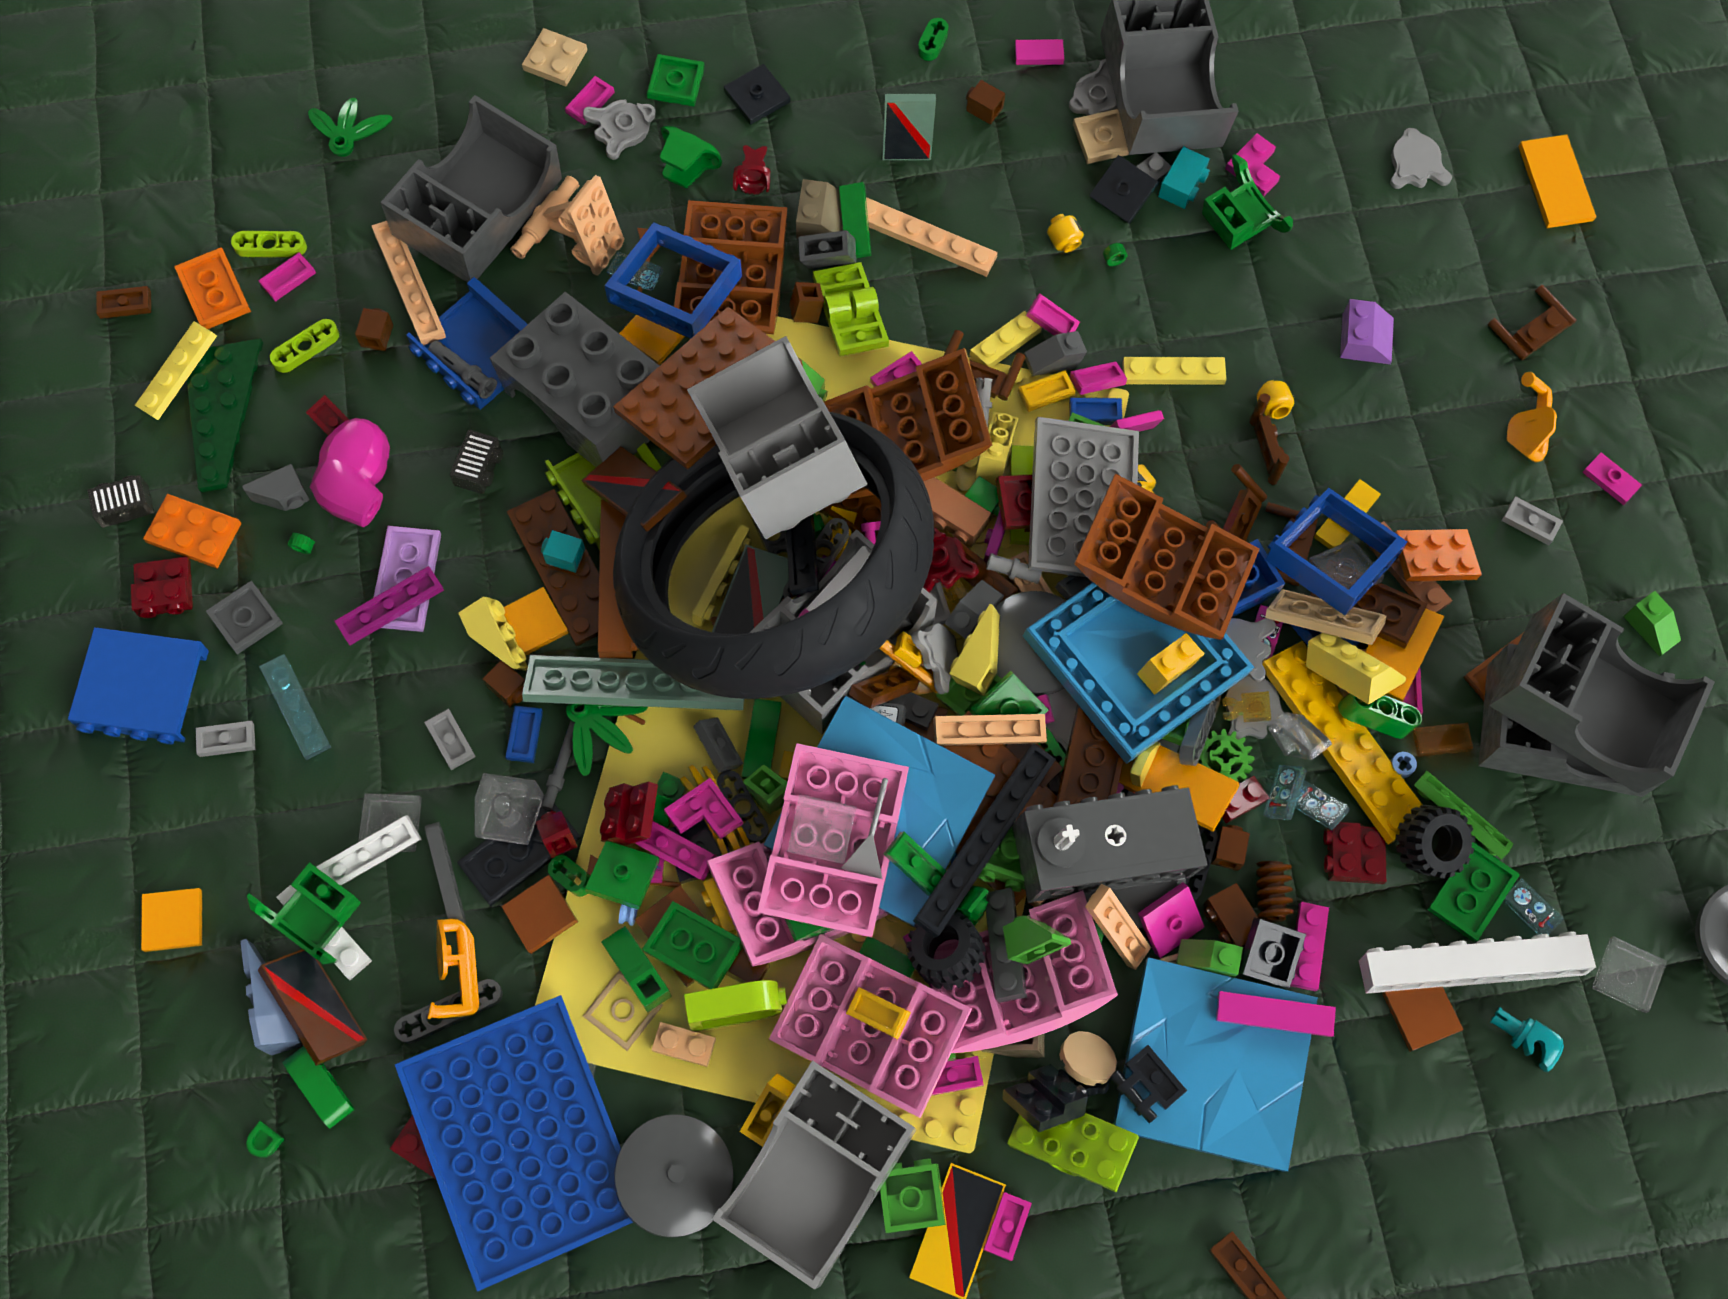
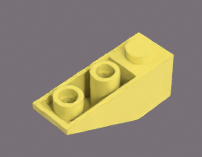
M993 413L988 429L992 446L980 455L975 481L980 476L996 486L995 479L998 476L1004 475L1019 418L1006 413Z
M483 596L458 612L468 636L511 668L527 671L526 655L518 646L515 640L516 633L513 627L508 624L504 616L505 609L498 600Z
M989 604L986 611L980 614L977 621L978 625L973 633L967 636L964 642V649L960 656L953 660L949 673L957 684L982 696L985 695L997 674L1000 615L992 604Z

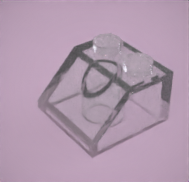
M483 773L475 796V836L528 845L544 798V794L536 781Z

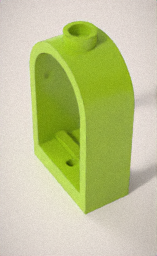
M773 980L754 981L684 994L688 1024L691 1031L694 1032L770 1018L782 1013L781 1005L787 1004L785 988H778V982Z

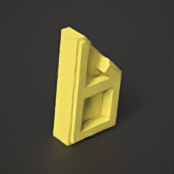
M1156 742L1136 757L1130 771L1132 785L1142 787L1160 742Z

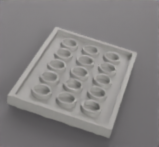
M1044 417L1036 418L1028 570L1087 577L1078 569L1074 562L1113 476L1118 474L1135 484L1138 482L1139 431Z

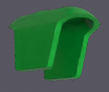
M663 126L661 128L665 145L661 152L660 160L666 163L662 173L663 178L683 188H688L705 170L721 167V155L712 144L674 126Z

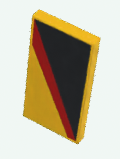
M950 1163L942 1185V1201L946 1225L928 1227L926 1229L909 1278L959 1299H966L1006 1184Z

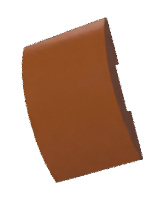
M688 200L684 236H690L694 240L705 245H711L721 252L732 254L741 261V279L707 324L729 307L765 334H774L783 274L787 207ZM682 255L674 307L692 314L722 272Z
M965 348L918 365L915 372L879 386L870 388L866 385L824 401L829 412L862 421L891 439L911 460L923 481L965 464L992 446ZM862 487L851 493L846 499L866 497L874 494L867 488Z
M1115 474L1074 564L1097 586L1136 611L1183 631L1208 638L1223 639L1260 548L1214 524H1211L1208 528L1163 505L1164 498Z

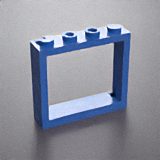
M653 222L605 284L607 300L613 305L691 339L707 325L741 279V261L732 254L721 252L711 245H705L690 236H684L671 230L669 227ZM658 244L722 272L692 314L626 286Z
M1328 488L1320 497L1314 496L1308 509L1305 507L1301 509L1295 518V522H1288L1281 536L1276 535L1273 541L1268 545L1270 552L1265 560L1337 611L1346 615L1398 559L1407 541ZM1322 513L1381 553L1380 557L1349 590L1288 548Z

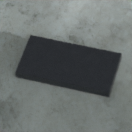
M544 797L457 862L490 907L552 860L535 822L541 820L540 817L547 812H559L560 810L555 803L552 810H546L541 807ZM566 819L568 826L572 832V835L575 841L577 842L579 839H581V837L578 834V832L574 829V827L570 824V822Z

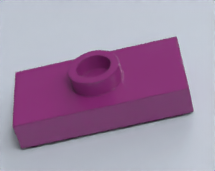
M1000 511L994 529L988 528L984 543L988 544L984 556V561L986 562L990 553L998 555L1006 531L1003 530Z

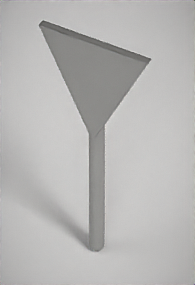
M887 778L882 779L868 837L841 869L883 879L874 835L888 783Z

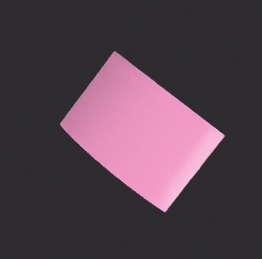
M796 743L784 794V804L757 912L872 938L890 862L883 853L895 839L909 767ZM887 778L888 783L874 835L883 879L841 869L868 837L882 779Z
M760 842L707 861V865L751 966L770 963L814 948L819 937L817 935L794 942L784 918L757 912L770 855H772V850L765 847L764 843L760 844ZM879 909L876 921L889 914ZM833 930L822 935L835 940L849 933Z
M1083 890L1029 909L1030 915L1028 916L1031 919L1044 922L1067 936L1071 940V945L1028 965L1023 964L1027 998L1001 1003L996 1000L988 930L979 933L985 945L986 951L982 952L985 956L984 963H979L982 968L979 974L975 972L972 975L974 980L970 983L968 980H965L963 982L964 986L961 988L953 985L952 990H946L943 986L941 989H937L932 985L934 990L972 1008L951 1053L995 1048L1050 1032L1088 1015L1118 995L1093 918L1085 908L1087 900ZM947 940L940 944L934 954V959H944L952 955L958 946L959 940Z
M820 934L769 1040L810 1061L813 1060L820 1066L921 1118L972 1008ZM858 987L911 1012L899 1039L846 1014Z

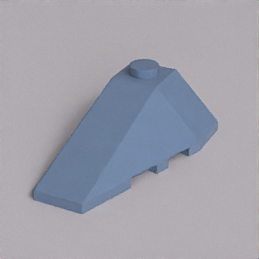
M247 939L241 940L244 972L248 979L251 978V984L246 986V995L254 1006L253 1009L248 1010L255 1047L269 1055H274L304 1046L258 972L259 967L265 964V961L253 943Z

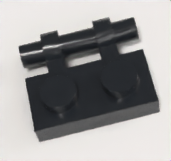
M1146 1045L1125 1064L1132 1072V1075L1126 1079L1118 1070L1110 1077L1117 1085L1116 1090L1120 1095L1124 1094L1134 1105L1135 1108L1133 1110L1138 1116L1142 1115L1149 1124L1158 1117L1150 1108L1154 1103L1157 1102L1163 1110H1166L1187 1091L1149 1045ZM1138 1081L1150 1094L1145 1099L1133 1087Z

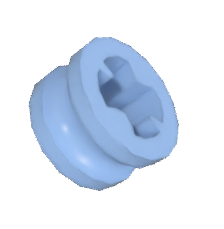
M1399 752L1390 760L1393 769L1403 779L1408 778L1417 767L1416 759L1408 752ZM1402 760L1407 762L1406 768L1403 771L1398 768L1399 762Z
M621 904L619 924L628 922L630 926H634L638 909Z

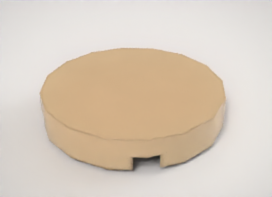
M1078 1031L1070 1034L1061 1045L1059 1056L1060 1060L1063 1059L1065 1064L1064 1069L1078 1082L1094 1086L1096 1083L1104 1084L1116 1071L1117 1060L1115 1053L1110 1045L1098 1035Z

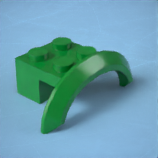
M1236 154L1232 155L1233 169L1240 187L1232 192L1223 187L1205 198L1202 215L1230 250L1269 226L1282 233L1289 232L1293 227L1291 216H1282L1273 209L1255 185L1246 160Z
M310 862L291 884L297 891L278 914L250 893L247 894L249 907L253 912L322 964L337 963L338 960L323 949L361 904L353 894Z

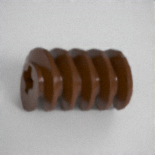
M1280 861L1258 862L1256 865L1260 868L1257 869L1256 875L1261 879L1257 880L1256 886L1261 890L1257 892V898L1262 901L1258 902L1257 908L1263 912H1260L1257 917L1268 922L1285 921L1286 915L1294 913L1293 909L1285 907V904L1293 902V898L1285 896V893L1293 891V888L1284 885V882L1292 880V876L1284 874V871L1291 870L1292 866Z

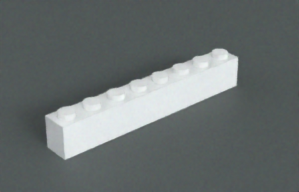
M1565 932L1560 934L1559 937L1539 934L1522 940L1521 936H1513L1500 942H1494V939L1488 938L1479 940L1476 944H1467L1466 941L1452 942L1449 946L1429 943L1423 945L1422 948L1412 949L1410 945H1403L1391 951H1384V948L1378 947L1367 950V953L1359 960L1366 994L1583 976L1596 968L1588 935H1576V932Z

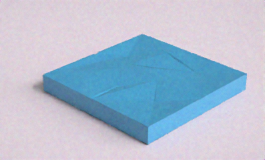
M1094 582L1026 628L1023 634L1024 639L1126 764L1238 683L1255 668L1226 633L1223 639L1219 640L1169 626L1125 605ZM1187 633L1204 652V655L1188 671L1154 695L1137 673L1151 658Z
M847 696L844 697L817 748L909 767L895 838L900 832L904 831L945 870L995 778V774ZM781 814L763 844L772 851ZM890 861L879 909L915 928L913 920L929 896Z
M1148 957L1144 963L1125 1064L1146 1045H1149L1187 1091L1166 1110H1163L1157 1102L1154 1103L1150 1108L1158 1117L1150 1124L1142 1115L1138 1116L1133 1110L1135 1108L1134 1105L1124 1094L1120 1095L1119 1093L1113 1125L1133 1132L1142 1138L1287 1172L1311 1034L1216 1021L1218 992L1223 991L1316 1005L1318 997ZM1124 1065L1123 1076L1127 1079L1132 1075V1072ZM1139 1081L1133 1085L1134 1089L1143 1099L1150 1095Z

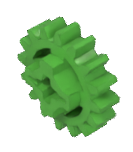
M1222 729L1220 735H1217L1214 730L1211 731L1198 763L1208 768L1211 767L1214 771L1237 782L1238 780L1243 782L1247 778L1245 773L1250 774L1253 769L1248 764L1254 761V757L1248 755L1252 747H1244L1243 745L1246 740L1245 737L1238 740L1236 739L1235 731L1228 736L1226 730ZM1214 744H1217L1216 750H1210L1209 752H1207V749L1209 747H1211ZM1220 755H1223L1224 760H1228V762L1223 763V759L1219 758ZM1240 766L1236 773L1230 775L1231 768Z

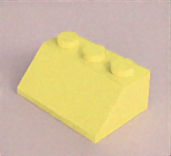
M1321 633L1308 641L1306 667L1368 705L1406 682L1405 676L1338 636Z

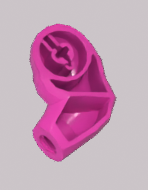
M354 418L345 421L335 428L325 439L321 447L319 465L310 485L316 501L322 509L337 518L361 527L367 526L373 520L383 500V494L375 485L382 480L387 470L390 445L387 436L378 425L366 419Z

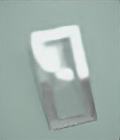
M1284 713L1277 717L1276 723L1268 728L1284 755L1313 760L1332 745L1329 738L1300 714Z

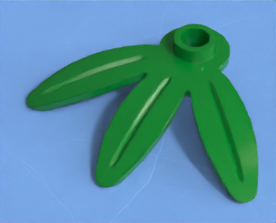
M350 98L342 106L338 115L337 126H335L332 119L325 112L316 108L308 111L313 125L330 139L329 148L332 153L339 157L350 155L355 141L382 130L393 120L390 115H377L367 118L353 127L358 112L356 98Z
M591 704L567 705V716L575 723L573 728L574 757L583 776L589 775L592 767L593 745L590 729L613 748L627 754L633 751V747L625 734L615 724L602 716L634 715L645 712L648 707ZM580 706L584 707L582 712L575 711Z

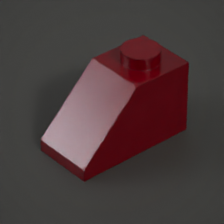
M562 811L547 812L540 817L541 820L535 822L542 841L552 859L578 847Z

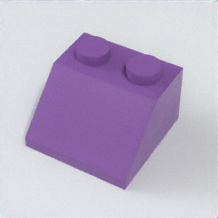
M1350 299L1342 316L1340 358L1391 364L1394 318L1376 302Z

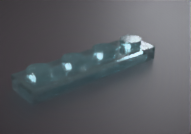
M283 654L259 666L303 757L308 760L332 748L286 655Z

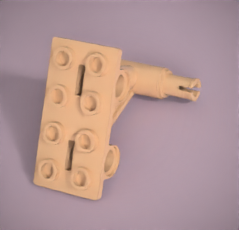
M595 175L591 180H587L572 201L569 202V198L580 185L575 178L567 176L557 190L551 191L541 205L535 208L533 215L522 228L521 237L510 248L511 252L519 259H524L534 244L540 243L549 230L552 229L575 240L577 244L572 249L573 256L581 263L590 266L592 273L598 276L608 266L610 259L622 247L624 242L623 234L601 177Z

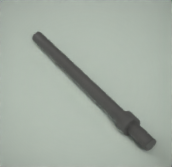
M580 706L575 711L582 712L584 707ZM571 720L553 774L549 775L546 783L547 791L541 806L546 810L553 809L558 791L562 790L565 781L563 776L573 749V728L575 723Z

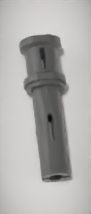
M436 340L430 344L428 350L444 365L459 375L467 386L474 388L481 398L485 399L493 394L497 387L496 379L487 377L482 373L479 366L468 364L440 341Z

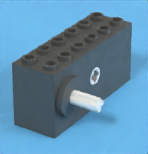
M1172 785L1162 788L1161 792L1152 793L1151 789H1144L1135 792L1133 796L1125 797L1124 793H1117L1108 796V799L1105 800L1089 797L1082 799L1081 803L1070 804V801H1061L1049 808H1043V805L1027 807L1026 811L1019 815V818L1014 822L1012 829L1019 855L1021 872L1024 877L1028 903L1063 898L1082 890L1085 894L1095 893L1101 884L1110 887L1111 890L1191 878L1207 866V861L1189 788L1179 789L1178 785Z

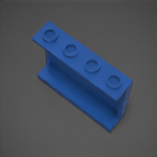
M473 277L467 283L469 292L439 317L446 338L438 341L468 364L479 366L482 373L487 377L497 380V387L491 396L483 399L474 388L467 386L459 375L444 365L428 350L431 343L423 345L420 343L418 336L414 337L410 333L406 335L410 343L408 346L410 351L417 358L422 356L432 372L435 374L439 372L444 376V382L451 389L457 388L467 404L470 406L474 404L481 410L504 390L490 357L528 324L479 280Z
M94 627L68 720L76 726V730L84 733H93L94 730L113 737L127 734L133 739L146 741L149 737L156 738L157 741L165 744H174V741L185 742V737L180 734L199 661L207 660L209 650L200 641Z

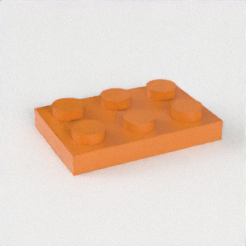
M222 247L174 266L199 324L206 329L251 312Z
M167 494L143 539L148 544L218 569L242 523L234 517Z
M1468 529L1397 530L1395 532L1407 541L1399 556L1406 582L1477 580L1482 575Z

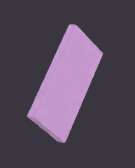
M387 526L374 597L427 566L434 573L441 532L439 530ZM429 600L381 628L423 632Z

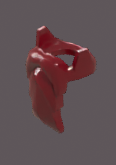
M744 145L745 160L742 162V165L734 168L733 189L737 191L739 185L741 191L745 194H760L765 188L766 192H769L771 171L764 162L767 147L762 146L754 150L748 145Z

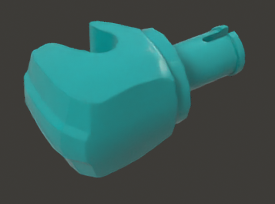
M1499 1007L1494 1013L1495 1016L1491 1018L1490 1023L1495 1024L1512 1036L1511 1046L1517 1049L1522 1044L1525 1056L1531 1055L1534 1051V1043L1539 1042L1542 1051L1539 1068L1543 1072H1549L1558 1062L1563 1052V1039L1560 1035L1530 1017L1526 1021L1523 1020L1521 1022Z

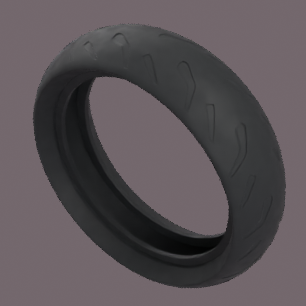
M830 412L868 484L864 487L881 501V523L876 543L860 571L832 598L812 611L787 623L763 631L744 634H722L702 630L683 622L670 611L668 600L669 579L681 547L710 516L734 499L740 497L718 453L720 450L717 444L688 470L671 458L655 473L635 499L620 531L615 550L613 566L615 598L625 628L637 648L654 666L679 683L708 694L741 699L772 698L814 688L848 672L872 655L895 633L918 600L928 576L934 549V517L929 494L923 479L911 460L891 439L862 421ZM668 481H671L682 489L687 497L646 532L640 524L642 518L659 491Z

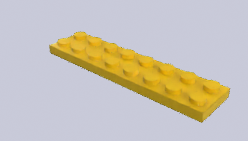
M1303 641L1263 661L1262 665L1265 668L1268 679L1388 845L1394 842L1396 834L1399 835L1400 829H1398L1399 823H1404L1405 821L1403 819L1405 814H1411V809L1415 807L1420 808L1422 803L1403 777L1393 769L1392 762L1367 728L1345 719L1340 714L1338 704L1343 699L1342 694L1334 683L1306 667L1308 647Z

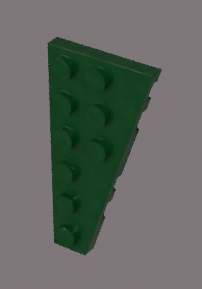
M261 338L209 347L187 378L197 484L201 493L228 487L234 463L233 455L236 444L239 443V431L241 423H244L252 391L251 383L254 372L257 371L259 351H262L263 347Z

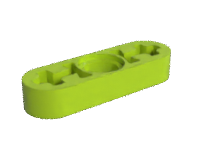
M239 231L231 239L232 247L236 254L241 257H293L298 252L303 255L307 250V244L303 236L296 231ZM244 241H248V243H245L244 247L240 246L244 244ZM265 241H276L272 248H263ZM295 241H297L298 243H296L294 247L291 248L290 246L293 245Z
M330 319L319 320L275 348L270 354V361L274 368L281 373L290 372L334 344L339 338L336 324ZM327 329L330 331V334L326 335L322 331ZM314 335L319 340L317 343L313 337ZM303 341H310L312 343L311 347L305 351L298 349L299 344ZM292 349H294L296 356L291 352ZM284 357L287 361L283 363L279 358Z

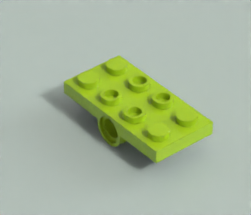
M862 263L813 271L814 283H820L824 298L823 309L839 356L889 347V339L878 311L877 294L875 288L869 286Z
M1087 1113L1082 1117L1038 1132L1019 1115L1007 1144L1014 1149L1049 1163L1052 1167L1066 1174L1077 1175L1117 1192L1139 1136Z

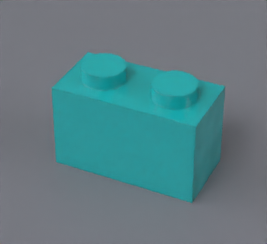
M1183 146L1162 182L1158 197L1185 209L1189 200L1194 202L1200 190L1197 187L1199 183L1204 184L1210 170L1207 169L1210 158Z

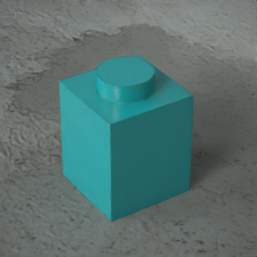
M552 530L549 538L544 539L541 547V553H543L546 564L576 573L585 552L582 539Z

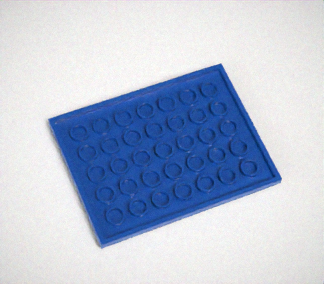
M561 995L394 1064L477 1292L633 1223L623 1211L614 1186L615 1164L621 1147Z

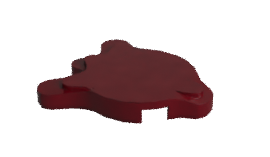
M934 527L933 557L923 586L929 593L938 582L942 583L944 588L949 589L959 578L971 579L979 573L977 565L966 559L961 542L956 537L946 536L945 533L940 532Z

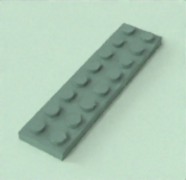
M530 655L522 692L523 702L744 710V699L717 696L692 689L675 681L654 666L649 660Z

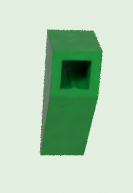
M972 885L954 913L956 914L957 911L962 913L965 918L968 917L975 927L985 915L984 912L989 903L986 900L989 890Z
M626 926L601 941L647 1013L672 997L667 986Z

